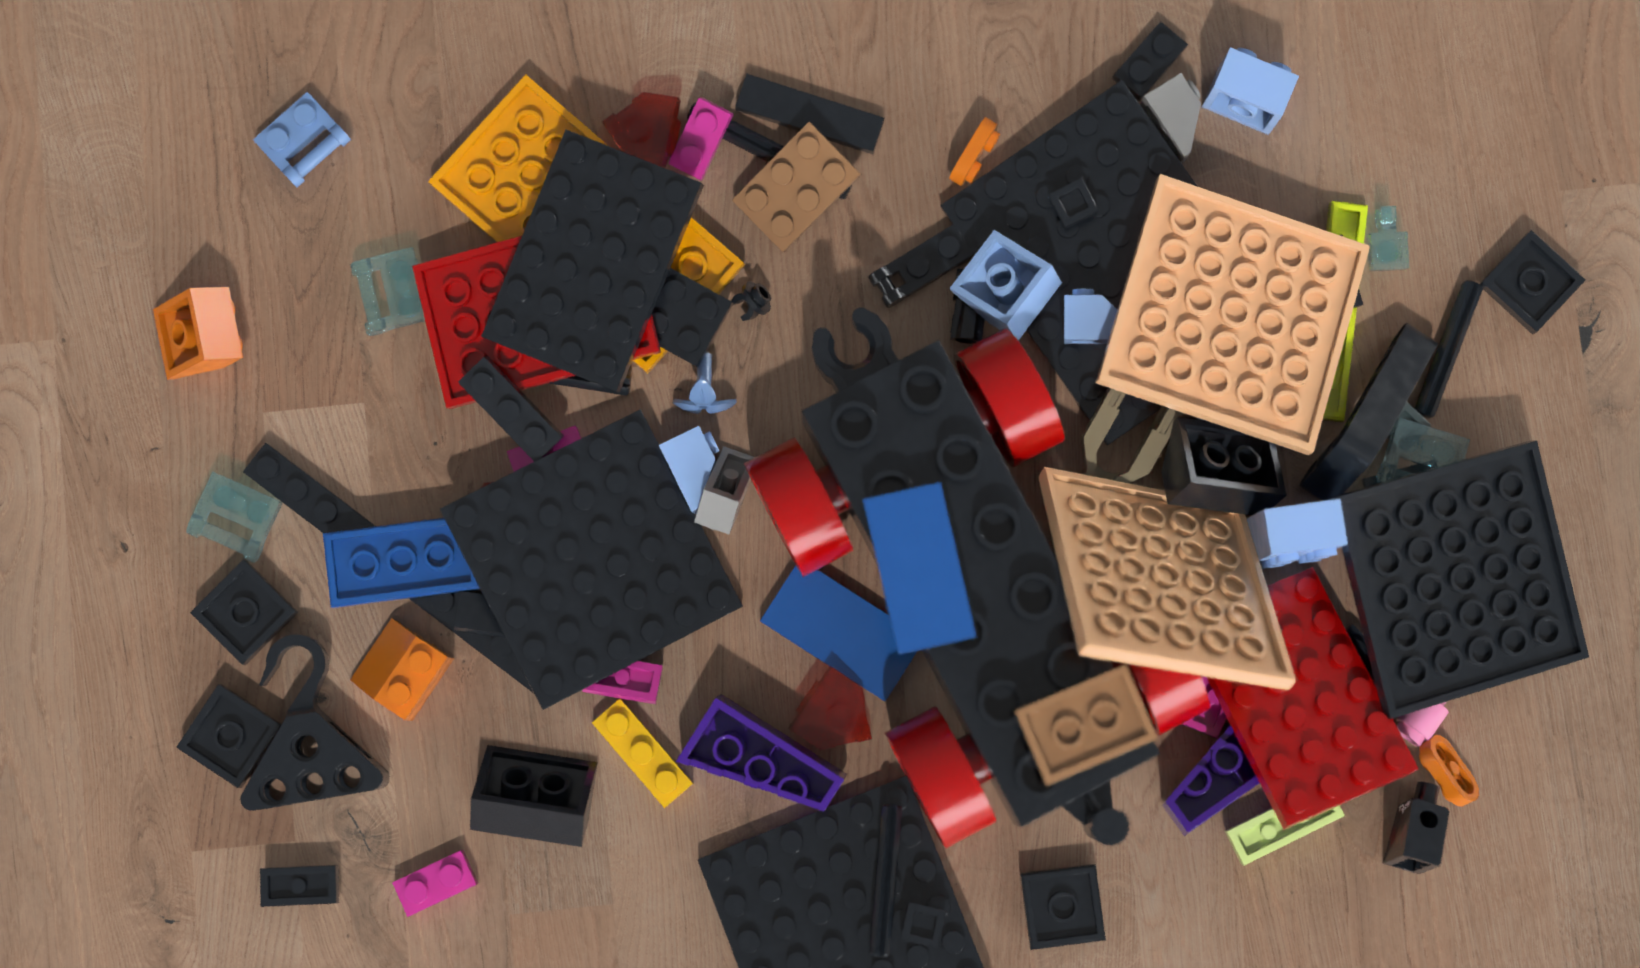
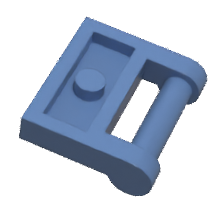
M306 92L258 134L253 141L298 188L305 181L303 179L304 176L338 146L342 145L344 147L349 143L351 138L317 101ZM325 129L331 133L293 167L288 163Z

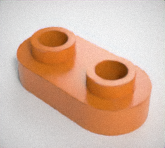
M984 117L953 168L949 180L960 186L965 181L972 184L982 167V164L977 161L984 150L989 153L992 151L1001 135L995 131L998 126L996 122Z
M1434 735L1429 741H1423L1419 747L1420 762L1438 783L1443 796L1449 802L1459 807L1477 800L1479 796L1478 784L1449 741L1440 735Z

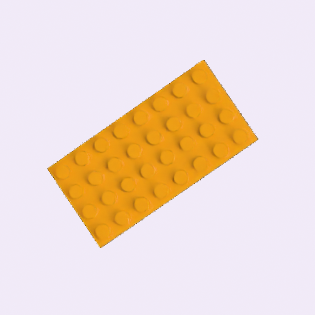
M525 74L428 182L497 243L523 235L565 130L604 145L607 144ZM691 217L671 268L711 291L720 294L745 265L742 260ZM660 347L661 353L635 359L633 362L648 374L668 351Z

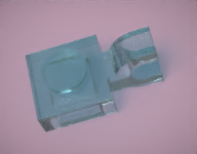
M1381 206L1380 210L1374 211L1378 233L1367 235L1368 245L1370 246L1368 253L1369 271L1406 270L1409 268L1408 232H1396V206Z

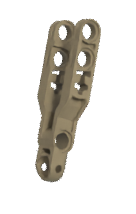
M1108 387L1081 435L1084 469L1081 474L1124 483H1131L1148 475L1170 438L1174 420L1177 417H1181L1183 412L1161 406L1126 470L1118 473H1109L1101 469L1097 464L1096 452L1120 411L1119 406L1126 393ZM1050 532V540H1051V543H1052V545H1053V547H1054V543H1053V539H1052V534H1051V532Z

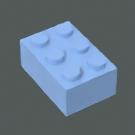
M1341 499L1264 509L1247 518L1262 569L1285 566L1284 564L1292 563V561H1299V564L1318 562L1321 559L1329 558V556L1338 555L1337 549L1348 545Z

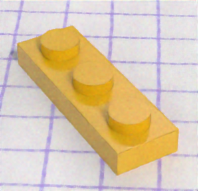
M621 698L592 722L595 728L664 808L694 784Z

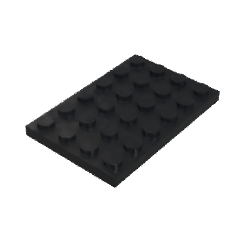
M565 130L481 337L620 393L704 185L689 177Z

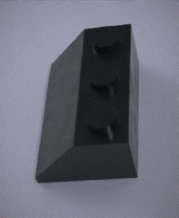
M1177 417L1174 420L1161 470L1167 504L1254 515L1264 509L1273 508L1287 496L1276 444L1209 421Z
M487 745L471 796L470 830L582 847L590 816L598 762Z

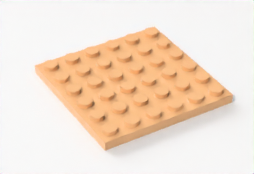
M1160 174L1154 185L1096 383L1310 455L1315 449L1370 246Z
M1044 467L1038 478L1079 655L1289 690L1296 681L1245 514L1167 504L1165 490Z

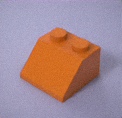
M229 287L189 288L153 309L167 380L225 368L243 358V344L241 337L238 335L235 305L231 300Z
M391 618L350 681L373 700L402 719L413 721L454 658L394 618Z

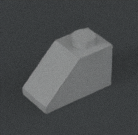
M1180 73L1146 94L1140 106L1182 164L1191 153L1201 102L1199 101L1200 93L1196 85L1191 80L1186 81Z
M723 447L703 489L695 523L712 530L730 534L751 481L744 463L755 457Z

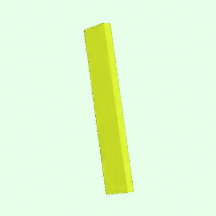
M1331 201L1328 208L1326 231L1337 235L1343 234V237L1364 244L1368 205ZM1353 308L1323 420L1345 421L1357 308Z

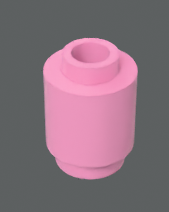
M1446 702L1399 716L1396 719L1398 722L1397 728L1402 737L1417 747H1420L1423 741H1429L1449 713L1444 707Z

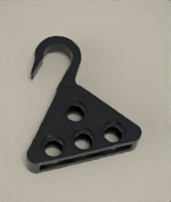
M299 634L285 636L275 642L267 654L266 667L259 684L260 686H267L281 665L284 654L294 647H304L312 654L314 669L287 710L285 720L240 796L242 806L249 811L383 789L389 783V772L319 708L317 697L329 671V658L325 648L314 638ZM307 736H312L317 741V751L311 757L306 756L301 748L302 742ZM351 766L358 769L360 773V781L354 788L349 787L344 781V773ZM313 773L319 774L323 780V787L317 794L311 793L307 787V780ZM276 779L282 781L286 789L285 795L279 801L275 800L270 794V786Z

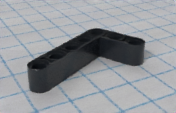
M1408 323L1403 325L1389 345L1341 432L1308 469L1300 482V487L1321 501H1328L1330 497L1344 494L1373 462L1433 355L1438 345L1436 341Z

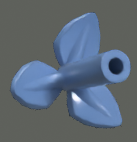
M707 352L699 367H697V381L691 388L689 400L673 399L672 403L690 413L699 414L702 409H706L708 413L713 414L725 411L737 402L736 399L716 400V394L711 385L712 354Z

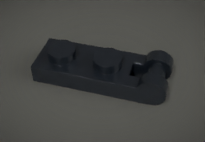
M955 224L888 265L877 269L868 276V279L874 287H879L884 295L881 298L887 308H890L971 259L974 253ZM899 274L904 284L896 288L890 278Z

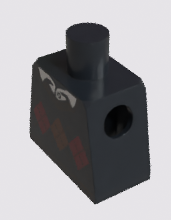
M1417 782L1414 798L1399 804L1383 864L1415 874H1422L1440 867L1449 809L1436 805L1440 790L1439 786L1428 782Z

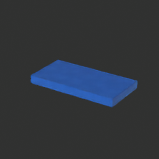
M941 483L863 499L898 655L975 638L976 633Z
M444 518L323 533L331 608L480 589Z
M796 565L760 620L767 627L884 702L917 653V651L898 655L888 614L819 570L802 577Z

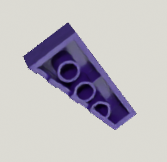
M722 694L714 699L676 760L678 763L706 770L708 773L744 783V785L755 789L759 788L777 794V796L821 811H825L847 776V773Z
M1231 725L1162 805L1183 836L1192 832L1260 784Z

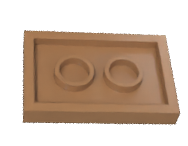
M808 122L732 201L782 252H785L862 174L811 122Z
M1126 664L1014 711L1045 785H1050L1158 739Z

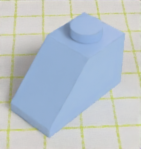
M1073 289L1072 295H1064V344H1107L1117 309L1103 295H1094V289Z
M699 426L659 445L691 512L695 514L698 511L703 489L716 464L713 454L719 452L711 432L703 434Z

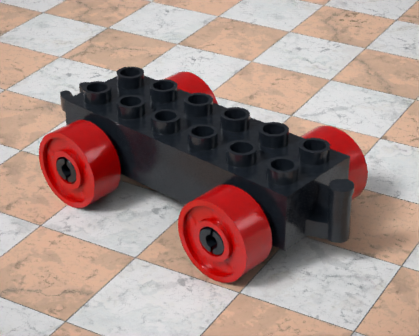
M860 307L854 310L852 323L856 331L864 335L868 340L870 349L865 360L861 363L850 365L843 363L836 356L834 351L835 341L829 330L822 327L818 328L813 334L812 356L816 369L824 380L832 385L835 394L802 410V424L824 466L814 470L795 437L745 462L744 465L777 532L802 577L854 551L838 516L839 514L847 510L849 511L877 564L863 499L941 483L976 637L922 649L966 735L956 740L936 706L885 732L893 753L905 776H907L912 790L939 840L946 849L997 822L981 787L982 784L990 780L1010 819L1016 826L1023 827L1062 807L1082 824L1084 832L1090 838L1109 846L1121 843L1129 832V821L1122 810L1113 809L1110 780L1159 755L1160 752L1154 741L1050 785H1045L1014 711L1125 664L1157 736L1209 710L1210 701L1200 675L1079 655L1058 561L1004 462L1005 460L1011 467H1015L1056 446L1065 439L1056 408L1034 364L1020 342L1007 328L955 353L954 362L959 376L939 340L898 360L892 349V339L888 327L877 314Z

